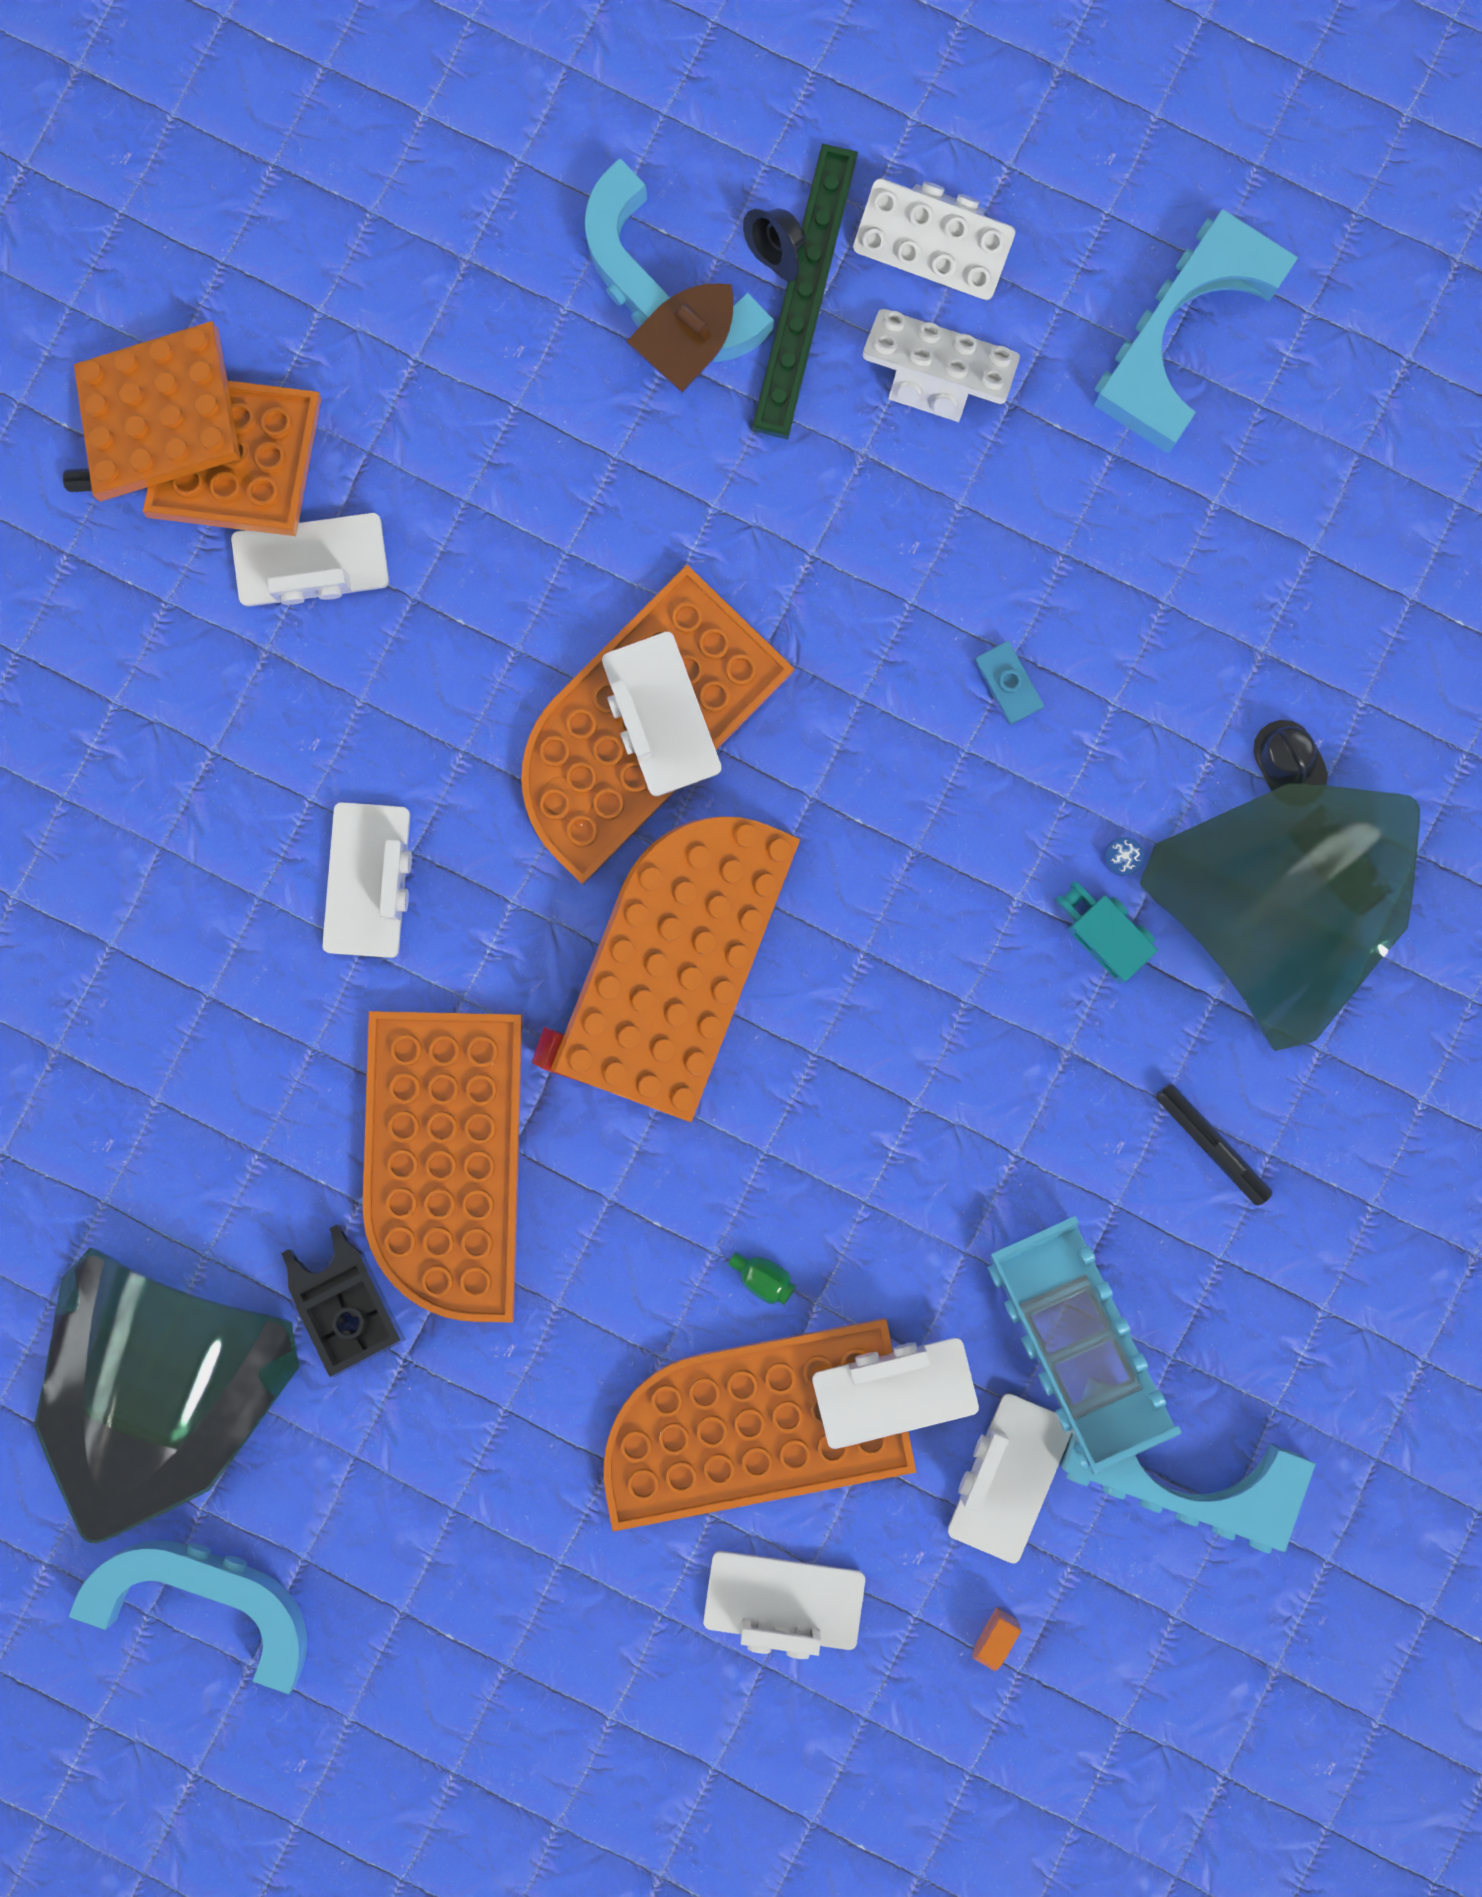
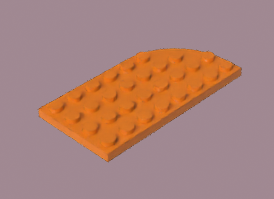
M688 565L554 697L537 719L525 747L521 781L525 808L530 822L544 846L582 885L677 791L675 790L658 797L651 795L636 753L627 754L620 733L627 731L622 717L614 718L607 697L614 695L604 669L602 657L608 652L664 632L672 633L716 751L795 671V668ZM556 777H566L567 783L573 791L586 793L594 790L597 794L587 816H576L571 821L563 818L570 810L568 796L558 789L548 790L542 795L545 785ZM571 779L586 786V788L575 787L571 783ZM551 794H560L566 800V808L559 815L552 813L544 804L545 799ZM579 820H585L582 826H577L574 823Z
M719 816L693 820L680 825L650 845L635 862L623 883L551 1070L692 1122L800 839L755 820Z
M369 1011L363 1221L366 1237L373 1256L384 1275L396 1289L416 1305L432 1313L460 1321L513 1323L515 1312L523 1015Z
M887 1319L870 1320L696 1354L674 1361L654 1372L625 1401L616 1416L608 1437L604 1456L603 1478L612 1532L916 1473L908 1431L838 1449L831 1448L827 1442L812 1381L815 1372L856 1362L855 1357L859 1355L878 1352L879 1356L893 1353Z

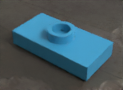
M1009 640L975 658L974 661L1010 726L1044 708L1043 702Z

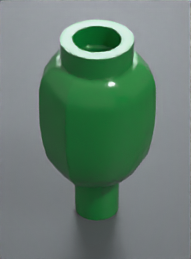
M736 1252L728 1263L730 1267L741 1273V1281L744 1287L768 1304L780 1302L785 1305L796 1288V1285L790 1282V1275L785 1269L763 1257H755L748 1260Z

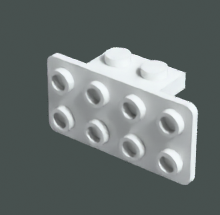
M883 178L877 179L872 186L853 244L854 251L984 300L992 298L1015 237V228L1012 225L984 216L986 209L978 207L980 201L963 194H959L957 199L943 194L944 188L937 184L924 181L922 186L916 184L910 189Z
M887 309L878 311L862 354L863 358L867 361L897 370L889 400L956 422L960 421L968 394L998 404L1005 403L1020 359V355L1007 347L987 343L970 335L960 334L939 327L934 323H926L905 316L900 312Z
M376 513L298 523L296 536L244 530L235 532L231 537L239 601L246 607L279 602L284 605L303 603L304 599L316 597L323 600L336 599L345 593L381 589L389 584L382 522Z
M664 632L606 653L602 657V663L614 695L607 697L614 718H623L627 731L620 733L627 754L636 753L651 795L658 797L718 775L722 769L721 763L673 634Z
M338 803L335 805L322 944L325 952L394 958L399 954L402 912L407 911L409 901L408 889H404L405 875L410 873L412 864V853L408 851L410 812L405 807L356 803Z
M950 1338L918 1347L915 1342L894 1347V1353L879 1356L878 1352L866 1353L855 1357L856 1362L815 1372L812 1381L828 1445L833 1449H838L976 1414L979 1410V1405L963 1342L959 1338Z
M1005 1393L1001 1397L986 1436L981 1435L976 1444L973 1454L976 1460L971 1472L966 1471L961 1480L958 1490L961 1497L948 1526L950 1537L1009 1563H1017L1020 1560L1072 1434L1071 1430L1066 1433L1064 1432L1055 1412L1011 1393Z
M719 1550L712 1557L704 1626L708 1630L741 1634V1645H747L749 1651L761 1654L770 1653L771 1649L786 1651V1655L792 1658L808 1659L810 1655L819 1656L820 1646L852 1650L857 1645L865 1575L859 1570Z

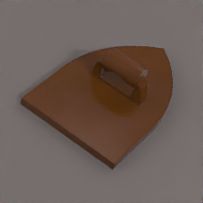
M731 284L699 285L673 295L650 315L627 340V344L683 393L714 360L726 342L733 319V292Z

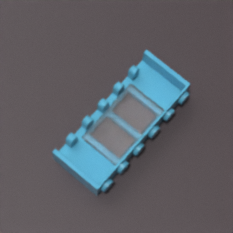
M1076 1216L992 1253L991 1262L993 1265L988 1266L987 1269L996 1288L1003 1286L1009 1298L1008 1301L1004 1302V1305L1013 1324L1020 1321L1026 1333V1336L1022 1337L1021 1341L1030 1360L1037 1357L1044 1371L1039 1373L1038 1377L1047 1396L1055 1394L1061 1407L1055 1410V1413L1064 1432L1066 1433L1071 1430L1078 1445L1072 1448L1081 1468L1086 1469L1089 1467L1092 1475L1177 1437L1182 1432L1179 1426H1174L1166 1410L1164 1396L1160 1390L1156 1389L1147 1371L1148 1364L1143 1354H1139L1129 1334L1131 1331L1126 1319L1124 1317L1121 1318L1112 1299L1113 1293L1107 1281H1103L1095 1265V1256L1090 1246H1086L1078 1230L1079 1222Z

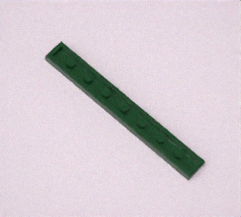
M823 143L821 145L801 227L805 232L806 241L798 252L799 273L794 281H790L787 284L752 426V431L789 439L858 157L857 151Z

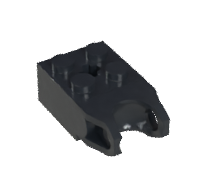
M338 1224L329 1228L333 1237L335 1255L332 1264L325 1271L319 1273L309 1271L298 1260L293 1250L288 1249L281 1253L287 1267L288 1289L329 1377L338 1376L406 1340L365 1255L349 1242L343 1229ZM349 1313L352 1317H358L360 1325H357L358 1330L355 1333L352 1330L345 1331L343 1323L348 1322L345 1317Z

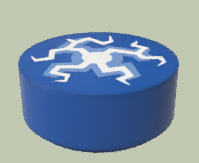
M1121 837L1112 841L1107 846L1104 853V861L1112 873L1119 876H1127L1136 872L1142 866L1144 851L1136 840L1129 837Z

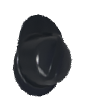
M756 208L748 211L744 217L743 231L749 249L760 262L771 268L787 282L794 281L799 273L798 252L806 241L804 230L800 227L796 218L787 210L777 208L764 211Z
M1278 720L1263 727L1254 740L1253 753L1270 790L1279 801L1288 806L1302 807L1312 804L1323 794L1328 778L1325 762L1313 738L1303 726L1293 721Z

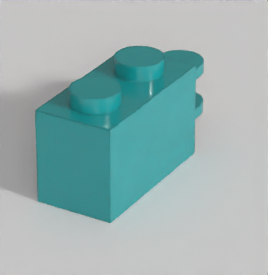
M1076 881L1070 884L1071 890L1063 897L1059 895L1055 899L1059 907L1074 921L1067 930L1119 984L1126 982L1159 951L1152 944L1155 938L1145 927L1140 924L1136 927L1126 917L1129 912L1115 897L1109 899L1104 895L1095 900ZM1081 900L1089 907L1082 915L1074 909Z

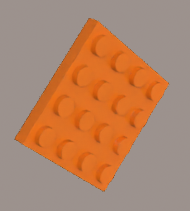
M213 321L74 364L92 494L99 502L240 459L219 329Z
M227 380L240 459L148 487L143 513L146 518L296 536L322 400L320 393Z

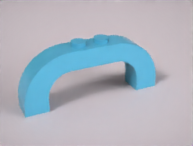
M620 158L600 177L591 192L585 214V231L593 265L601 279L608 286L606 288L608 295L617 305L625 304L633 312L631 318L640 327L670 297L629 255L619 240L625 221L647 201L646 185ZM749 293L733 306L730 332L725 344L712 362L727 361L747 354L773 333L774 320Z
M165 1540L146 1541L121 1550L100 1565L83 1583L76 1596L69 1618L104 1630L117 1620L124 1598L130 1587L143 1581L162 1582L234 1607L249 1615L257 1624L261 1633L263 1649L253 1682L286 1694H290L298 1684L307 1651L306 1627L301 1611L290 1593L279 1582L263 1572L247 1567V1562L235 1556H225V1558L210 1554L211 1549L197 1543H189L187 1546Z

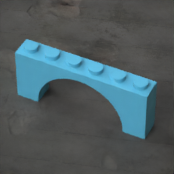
M1223 209L1215 221L1209 217L1207 218L1195 237L1201 242L1195 251L1189 248L1185 251L1175 267L1181 272L1174 282L1167 279L1155 299L1160 301L1154 313L1148 309L1135 327V330L1139 331L1140 334L1134 343L1126 340L1114 359L1120 364L1113 374L1106 371L1094 391L1099 393V396L1093 406L1168 454L1196 411L1191 409L1177 395L1164 369L1162 340L1167 321L1186 302L1212 291H1243L1259 296L1269 302L1298 259L1297 256Z
M1089 1377L1081 1401L1114 1386ZM1073 1433L1059 1463L1062 1469L1068 1472L1066 1478L1085 1486H1088L1090 1481L1104 1485L1103 1492L1119 1499H1125L1126 1494L1140 1499L1139 1505L1157 1513H1161L1163 1508L1177 1512L1176 1519L1196 1527L1199 1521L1213 1526V1533L1230 1540H1234L1236 1535L1250 1539L1249 1546L1271 1554L1272 1548L1282 1552L1286 1551L1316 1463L1303 1455L1269 1444L1261 1462L1239 1483L1214 1493L1189 1494L1172 1490L1152 1479L1141 1467L1136 1456L1092 1475L1089 1467L1086 1469L1081 1468L1072 1447L1078 1444Z

